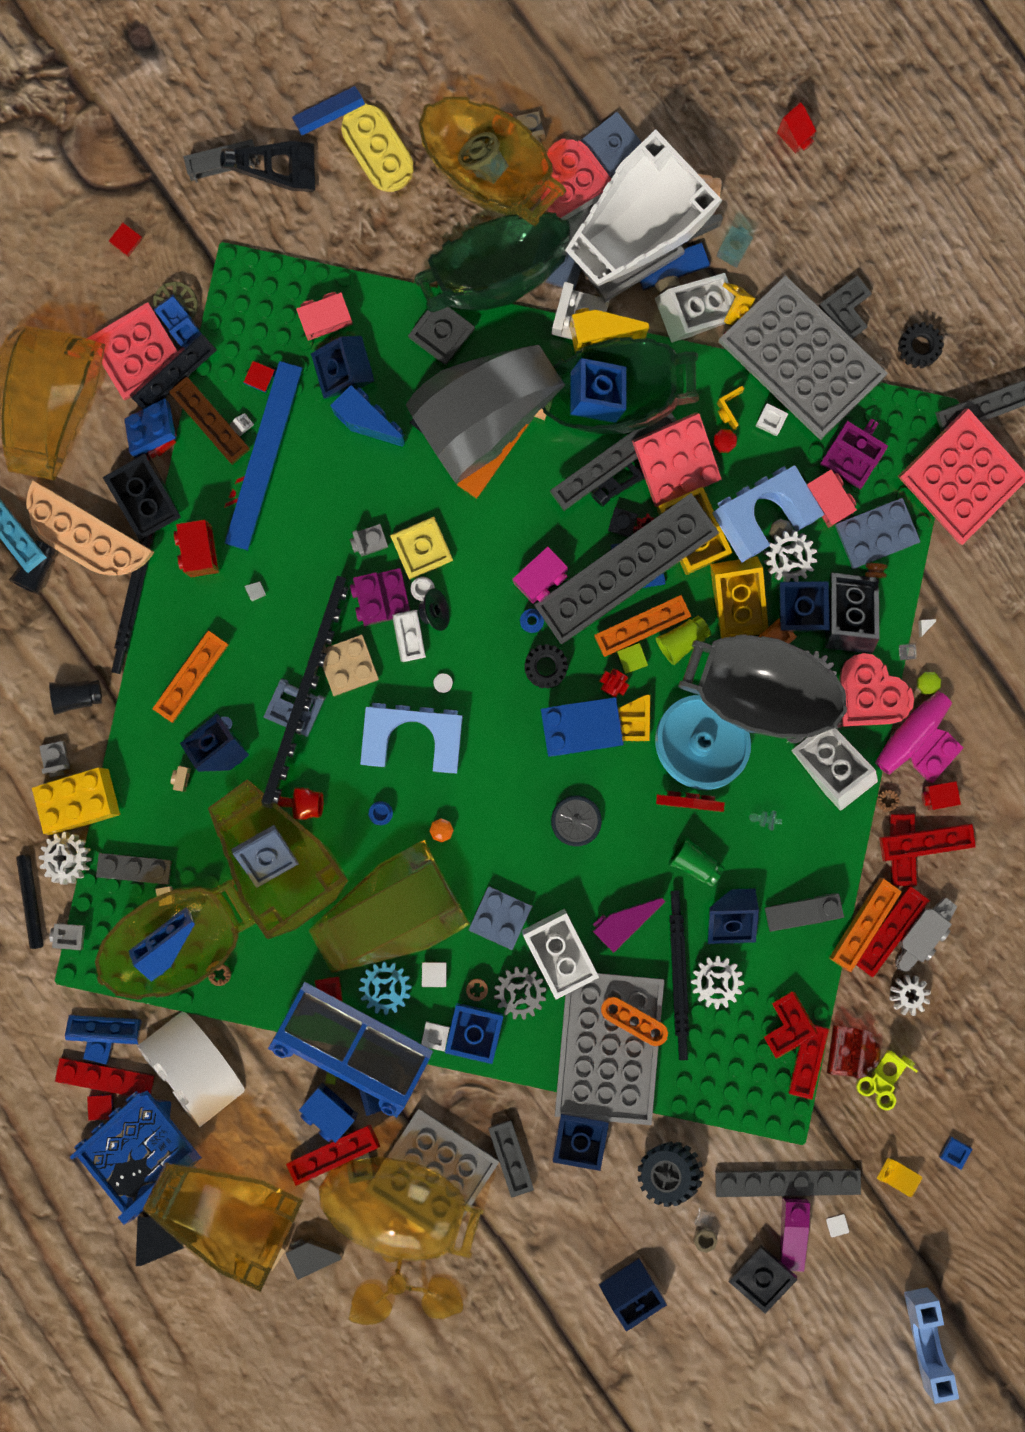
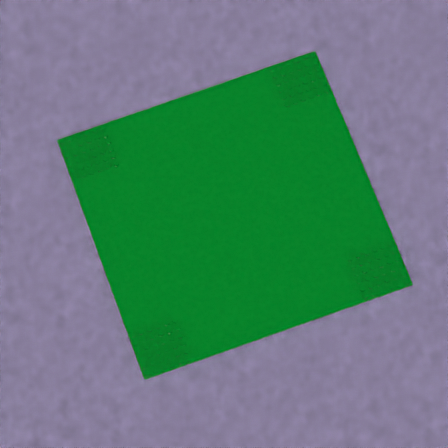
M220 243L200 327V332L216 347L217 351L192 372L189 379L229 425L236 417L244 413L248 416L254 425L242 434L240 438L250 450L232 465L182 408L175 439L176 443L174 444L165 484L181 518L154 533L155 537L152 546L154 553L148 563L102 768L109 769L120 815L89 824L84 848H90L91 851L86 854V857L92 858V861L86 862L90 869L82 871L84 878H77L67 924L85 925L83 950L61 949L55 983L79 990L277 1032L292 1001L304 982L316 988L315 980L339 976L343 997L341 1002L419 1044L422 1043L426 1022L445 1025L451 1028L456 1003L503 1013L493 1064L431 1049L433 1053L427 1065L557 1092L565 995L555 999L522 934V930L565 909L597 973L664 979L661 1023L667 1028L668 1037L665 1043L658 1046L653 1113L804 1145L808 1136L823 1058L813 1099L788 1094L799 1046L783 1056L775 1058L764 1037L784 1025L772 1003L791 992L796 993L814 1025L830 1029L842 967L829 957L852 922L883 773L875 764V761L890 739L892 724L837 728L847 741L876 770L878 780L876 784L841 811L825 795L793 754L792 749L801 742L791 743L786 738L750 732L751 752L744 770L732 782L712 790L688 787L674 779L663 767L656 751L655 735L661 717L670 706L682 698L699 695L678 687L679 682L683 681L693 649L676 665H672L660 650L656 637L677 628L689 619L692 620L699 615L704 619L711 631V635L704 639V643L712 645L714 641L721 638L710 565L686 575L681 563L678 562L664 572L665 585L640 589L564 644H560L545 620L543 627L536 633H528L523 630L520 625L521 615L528 609H536L534 605L539 601L537 600L532 604L514 585L513 578L544 549L549 547L568 567L567 578L559 586L554 584L548 590L552 593L611 550L612 544L622 543L628 538L608 532L615 508L638 514L637 518L641 519L645 518L646 514H649L654 519L659 516L645 479L611 498L604 507L600 506L589 493L563 511L550 493V490L630 434L648 416L652 418L666 407L676 420H680L695 412L700 414L722 479L704 487L713 511L719 508L718 503L729 496L733 500L737 497V492L747 486L750 490L756 487L754 483L767 476L768 480L773 478L772 473L784 466L786 469H789L795 465L805 483L812 482L829 471L821 466L820 463L844 424L849 421L864 430L869 420L873 419L875 420L873 424L877 421L879 425L872 436L888 445V448L861 489L842 479L844 483L843 489L846 494L850 493L853 496L857 505L855 506L856 511L840 522L903 498L920 539L918 544L870 562L887 565V569L884 570L887 577L879 578V641L872 654L886 665L889 676L898 677L902 680L935 517L898 476L941 433L935 412L959 404V401L951 397L880 382L820 440L726 349L684 340L671 343L669 337L647 333L645 339L575 354L572 339L552 334V327L556 313L230 243ZM328 293H342L353 325L308 341L296 309L300 308V305L306 301L314 300L316 302L322 300L323 296ZM436 299H439L475 327V330L447 366L408 338L410 332ZM362 336L374 382L361 389L368 395V400L372 406L377 404L386 413L385 416L389 423L394 421L403 430L405 443L403 447L352 432L334 415L330 405L340 395L327 399L323 398L311 356L312 352L339 337ZM539 345L556 372L562 375L561 379L565 386L554 396L545 421L534 417L480 496L476 499L457 486L425 436L409 423L413 417L406 404L426 381L442 370L488 355ZM581 358L626 367V411L616 423L570 414L571 371ZM253 361L275 370V374L279 361L302 367L303 371L250 548L247 551L225 544L237 503L225 507V504L239 497L243 481L236 483V480L246 474L274 377L266 393L245 385L243 382ZM743 386V393L726 402L739 425L733 431L728 422L724 423L718 413L720 408L717 402L720 398ZM767 403L788 413L777 436L756 427ZM721 429L731 430L737 436L736 447L729 453H719L713 446L714 436ZM638 459L632 462L636 468H641ZM625 467L615 474L613 478L619 484H623L633 476V473ZM603 488L602 490L608 495V491ZM232 489H234L236 492L235 497L229 498ZM758 499L754 506L756 522L767 541L774 544L775 542L769 535L771 524L780 519L789 521L782 508L775 502L768 499ZM434 517L453 561L409 580L390 535ZM820 517L815 522L797 531L798 537L802 533L806 535L805 541L811 540L813 542L810 548L817 550L815 554H812V557L817 562L810 564L814 569L813 572L807 570L805 572L807 578L805 579L800 575L798 576V582H829L830 585L831 573L866 577L865 573L868 569L865 565L852 569L835 525L828 528L823 518ZM206 520L213 530L219 573L190 577L183 572V569H179L177 555H181L179 545L176 546L174 531H177L176 524ZM380 524L388 548L361 557L359 551L354 553L350 539L354 538L352 532L356 530L358 532ZM728 539L727 542L732 554L715 563L739 560ZM794 541L785 542V543L782 544L781 546H782V547L788 546V545L791 544V542H794ZM767 547L753 556L758 557L763 567L768 627L780 618V582H784L783 576L780 580H777L775 578L776 572L769 573L768 569L771 565L764 563L765 560L769 559V556L765 555L764 551H770L771 547ZM803 548L801 553L803 560H805V550ZM783 551V554L788 559L798 562L795 556ZM776 553L775 560L778 566L780 560L778 554ZM800 567L791 568L789 572H794ZM401 568L410 611L417 610L426 657L401 662L393 620L364 626L363 621L358 622L355 610L356 607H360L358 597H352L350 588L346 601L341 600L339 606L342 609L340 620L338 623L334 622L332 631H335L332 644H327L326 648L363 635L379 680L333 696L324 669L319 666L317 675L320 676L316 690H311V694L317 697L321 695L326 697L309 736L296 735L294 743L297 744V749L294 757H289L286 766L290 767L286 781L281 780L279 789L282 790L281 797L293 798L294 788H308L311 791L322 792L324 797L322 816L320 818L294 819L291 807H279L276 803L273 804L272 809L263 807L261 801L286 727L264 718V715L281 678L287 680L290 685L297 688L300 687L337 575L346 578L347 586L350 587V584L354 583V577ZM416 578H429L433 582L435 589L441 591L445 596L450 610V621L445 630H436L430 624H425L421 620L419 615V604L421 601L415 599L411 593V584ZM260 582L266 596L252 601L245 586ZM682 595L691 614L690 618L630 645L633 646L640 643L648 666L625 674L617 652L606 657L603 656L594 635ZM531 616L527 619V622L530 625H535L537 620ZM207 631H210L229 646L174 723H171L153 710V707ZM794 632L797 637L789 643L804 651H809L811 655L818 651V658H822L825 655L828 656L825 662L827 664L833 662L834 665L830 669L837 672L836 677L838 680L843 663L854 655L862 654L860 652L825 649V632ZM545 644L556 646L567 658L568 665L567 674L559 685L548 689L533 685L528 680L524 669L525 660L530 651L539 645ZM702 652L692 684L699 686L709 653ZM544 657L537 662V670L541 675L549 676L555 671V662L551 658ZM613 668L626 675L628 679L625 683L629 684L625 694L621 695L619 693L616 697L618 708L644 695H650V741H624L622 746L548 757L541 709L614 698L601 690L603 683L599 681L605 671L610 673ZM443 673L449 675L453 681L452 688L444 693L437 691L434 687L435 677ZM284 692L281 699L294 704L296 697ZM372 703L386 704V709H395L396 705L410 706V711L419 712L420 707L433 708L434 713L443 714L444 709L458 711V715H462L463 718L457 774L433 772L434 736L429 728L418 722H406L393 730L388 741L386 767L360 765L366 707H372ZM218 714L220 717H229L232 720L230 730L241 742L249 756L231 770L198 772L180 743L214 715ZM178 766L191 768L186 792L173 790L174 784H171L172 773L178 769ZM667 791L681 792V797H685L686 793L700 794V799L701 795L715 796V801L725 802L724 812L659 805L656 804L657 795H667ZM577 795L590 799L597 805L601 813L602 825L599 834L592 842L583 846H569L561 842L552 830V812L561 800L569 796ZM383 801L391 806L393 816L389 823L376 825L370 820L369 809L375 802ZM441 818L450 821L454 829L451 838L444 842L434 840L430 833L432 823ZM274 825L297 858L299 864L256 888L233 855L231 849ZM686 836L708 855L716 859L717 863L725 867L721 877L713 886L708 885L706 882H701L694 876L668 864L673 852ZM99 853L172 860L170 884L96 877ZM172 886L174 901L158 904L155 889ZM488 886L532 906L513 950L469 931ZM756 888L759 909L756 942L708 944L709 908L731 889ZM680 890L681 914H684L689 1036H687L688 1060H679L678 1036H675L669 915H672L671 891ZM830 893L839 894L844 918L769 931L764 908ZM659 897L665 901L614 953L592 931L595 928L593 923L601 915L607 917L610 913ZM187 907L195 925L171 967L151 982L133 966L129 950ZM716 956L720 957V962L728 958V965L730 966L735 963L737 967L734 971L742 972L738 980L743 981L744 985L737 988L742 994L735 993L736 1002L728 1000L727 1008L722 1003H720L719 1009H715L714 1003L706 1007V999L699 1002L697 998L700 993L692 992L697 987L690 982V980L697 977L692 972L693 970L699 971L701 969L698 966L699 962L703 965L707 964V957L712 962L715 961ZM383 961H386L387 967H391L393 963H396V970L403 967V977L410 976L406 984L412 985L411 989L406 990V993L411 995L410 998H403L406 1005L402 1007L398 1004V1011L396 1013L390 1008L387 1015L384 1014V1009H380L378 1013H375V1006L367 1008L368 999L361 1000L365 992L359 991L360 987L365 986V983L361 982L360 979L362 977L368 978L365 971L369 969L373 972V964L375 963L381 968ZM422 962H446V987H422ZM216 964H225L230 968L231 978L225 985L215 986L209 981L208 972ZM714 966L710 969L713 972H720L724 967ZM515 967H518L519 972H523V969L528 967V974L536 971L535 979H543L539 986L546 987V991L541 993L542 996L546 997V1001H539L542 1009L534 1008L535 1016L530 1015L528 1012L524 1020L521 1014H518L516 1019H513L512 1012L504 1015L506 1008L504 1006L502 1008L497 1007L501 999H494V995L500 993V991L495 989V985L502 984L498 979L499 976L506 978V970H509L511 974L515 973ZM214 970L217 981L220 979L225 980L226 977L223 975L225 970ZM380 972L378 973V975H380L381 977H390L392 973ZM704 974L701 979L702 989L706 985V977ZM710 974L714 982L712 987L717 986L725 990L720 982L722 977L718 979ZM732 975L728 979V988L730 990L733 985ZM516 977L511 979V981L514 983L522 982L525 977ZM472 979H482L487 984L488 993L483 1000L474 1001L468 997L466 988ZM391 980L389 983L387 982L385 985L383 983H380L382 988L378 996H380L382 993L386 991L391 993L389 988L393 980ZM400 980L396 982V991L401 994L402 986ZM370 981L369 990L371 996H373L375 985ZM474 983V988H470V992L472 994L475 993L474 996H480V992L484 991V987H480V983ZM532 984L529 989L530 994L536 998V987ZM526 985L520 990L517 988L514 990L516 992L515 1000L520 996L526 997L524 993ZM505 988L504 997L506 1002L508 1003L509 999L511 998L510 991H508ZM714 993L710 997L722 998L724 995L722 993ZM381 999L379 1001L382 1004L393 1002L390 999ZM526 1003L518 1004L516 1009H524L529 1007V1005ZM317 1012L312 1017L305 1014L299 1016L293 1014L284 1029L285 1032L293 1036L348 1048L351 1047L357 1036L353 1031ZM364 1037L360 1038L355 1048L400 1058Z

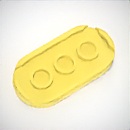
M365 104L345 114L341 128L343 138L371 183L376 188L386 192H394L404 188L410 182L413 175L412 157L384 112L374 105Z

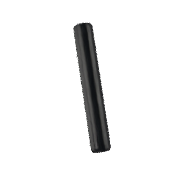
M28 854L19 855L16 857L29 947L30 949L42 948L44 944L31 858Z

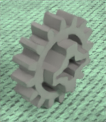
M515 967V973L511 974L509 970H506V978L499 976L498 979L502 984L495 985V989L500 991V993L494 995V999H501L497 1007L502 1008L504 1006L506 1008L504 1015L512 1012L513 1019H516L517 1015L521 1014L524 1020L528 1012L530 1015L535 1016L534 1008L542 1009L539 1001H546V997L541 995L542 992L546 991V987L539 986L543 979H535L536 971L528 974V967H525L523 972H519L518 967ZM516 977H525L522 982L514 983L511 981V979ZM532 984L536 987V998L530 994L529 989ZM526 985L524 991L526 997L520 996L515 1000L516 992L514 990L516 988L520 990ZM505 988L508 991H510L511 998L509 999L508 1003L506 1002L504 997ZM526 1003L529 1005V1007L524 1009H516L518 1004Z

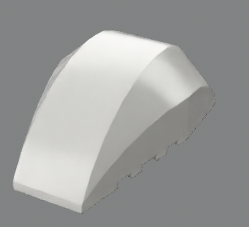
M656 129L619 164L611 181L607 183L597 203L593 205L590 214L584 223L581 224L565 249L598 286L627 274L690 240L722 202V199Z

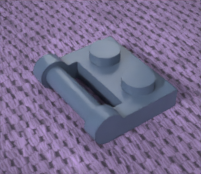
M281 678L264 718L286 727L294 704L281 699L284 692L296 697L299 688L288 684L287 680ZM310 693L309 698H312L313 707L311 712L304 711L302 720L305 721L302 735L309 736L326 697L321 695L317 697Z

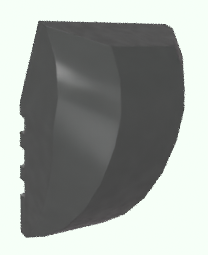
M534 345L488 355L442 370L426 381L411 396L406 406L435 454L457 484L496 459L503 452L502 450L518 436L517 434L521 429L534 419L538 411L544 408L565 384L541 347Z

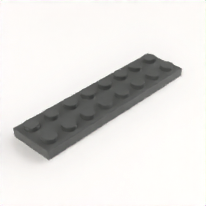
M690 493L534 606L560 644H564L720 532L695 496Z

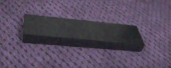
M199 331L130 394V397L142 409L164 399L171 389L217 351L216 347Z

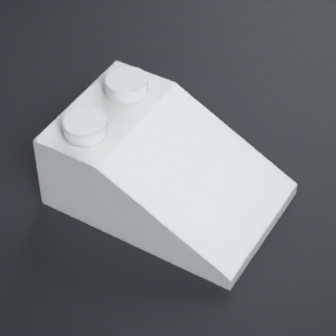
M725 273L670 288L655 298L671 343L726 324L724 319L735 298L731 292L723 287L724 283H729Z
M836 728L813 737H808L792 749L796 758L840 811L878 782L876 770Z
M565 909L522 930V934L555 999L599 978Z

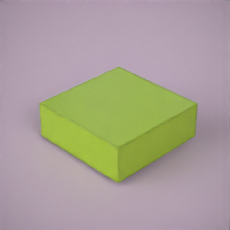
M640 643L617 651L625 674L648 666Z

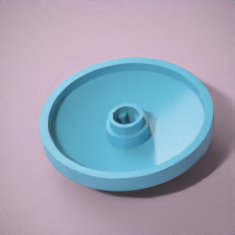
M700 695L688 696L675 702L663 714L656 729L655 745L660 762L674 779L688 787L700 790H712L723 787L732 782L744 770L751 752L749 732L722 720L702 701Z

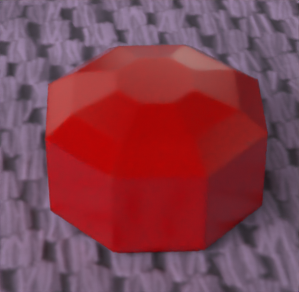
M721 429L714 436L713 446L719 453H729L736 447L737 436L731 430Z

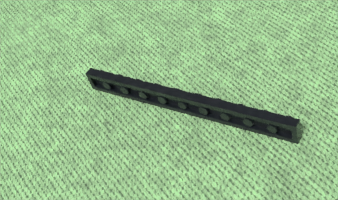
M338 575L336 577L261 801L263 807L272 809L273 804H278L282 790L279 789L281 780L286 781L290 767L286 765L289 757L293 758L295 755L297 744L294 741L297 734H302L305 724L302 717L304 711L309 712L312 698H309L312 689H317L320 679L317 672L319 666L324 667L327 653H324L327 644H332L335 631H332L334 622H339L342 614V609L339 608L341 600L346 601L350 587L347 586V581L344 577Z

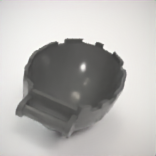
M736 635L735 637L720 638L714 641L712 645L696 640L693 641L692 647L694 648L683 681H680L678 685L681 689L699 694L702 701L722 720L750 733L777 738L816 736L834 729L847 713L845 689L831 669H827L818 662L817 658L800 648L782 640L764 636ZM704 651L709 653L699 686L692 684L702 652Z

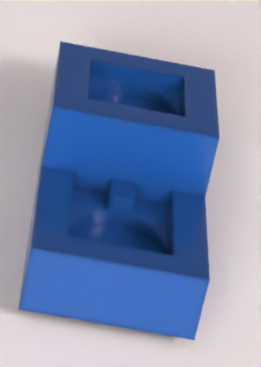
M174 294L154 308V311L169 328V332L181 347L200 331Z

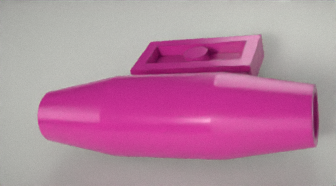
M937 691L917 707L890 737L875 764L883 772L890 775L911 758L913 767L929 783H933L963 749L948 732L937 729L952 705L951 700L943 693Z

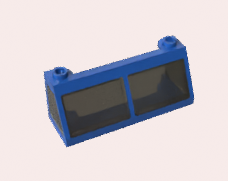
M306 982L303 983L268 1047L269 1050L273 1051L280 1058L291 1057L295 1054L379 1099L378 1104L382 1112L396 1118L405 1108L433 1053L431 1049Z

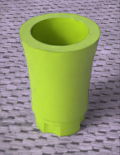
M698 615L677 628L656 637V642L667 660L672 665H676L694 648L692 647L693 641L704 642V639L711 635V631L704 619Z

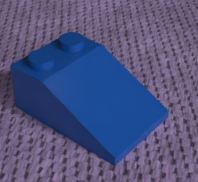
M617 698L541 709L548 757L624 745Z

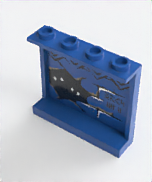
M148 1091L142 1093L135 1092L126 1099L128 1104L122 1109L119 1107L108 1116L110 1120L105 1125L101 1123L91 1132L93 1136L88 1140L83 1139L74 1147L76 1151L70 1156L71 1159L77 1157L119 1208L122 1214L118 1218L123 1225L133 1221L202 1159Z

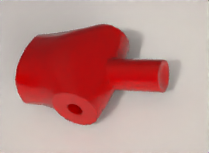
M294 788L293 798L280 797L277 805L279 807H291L294 819L320 818L323 813L324 797L322 792L311 791L308 788Z

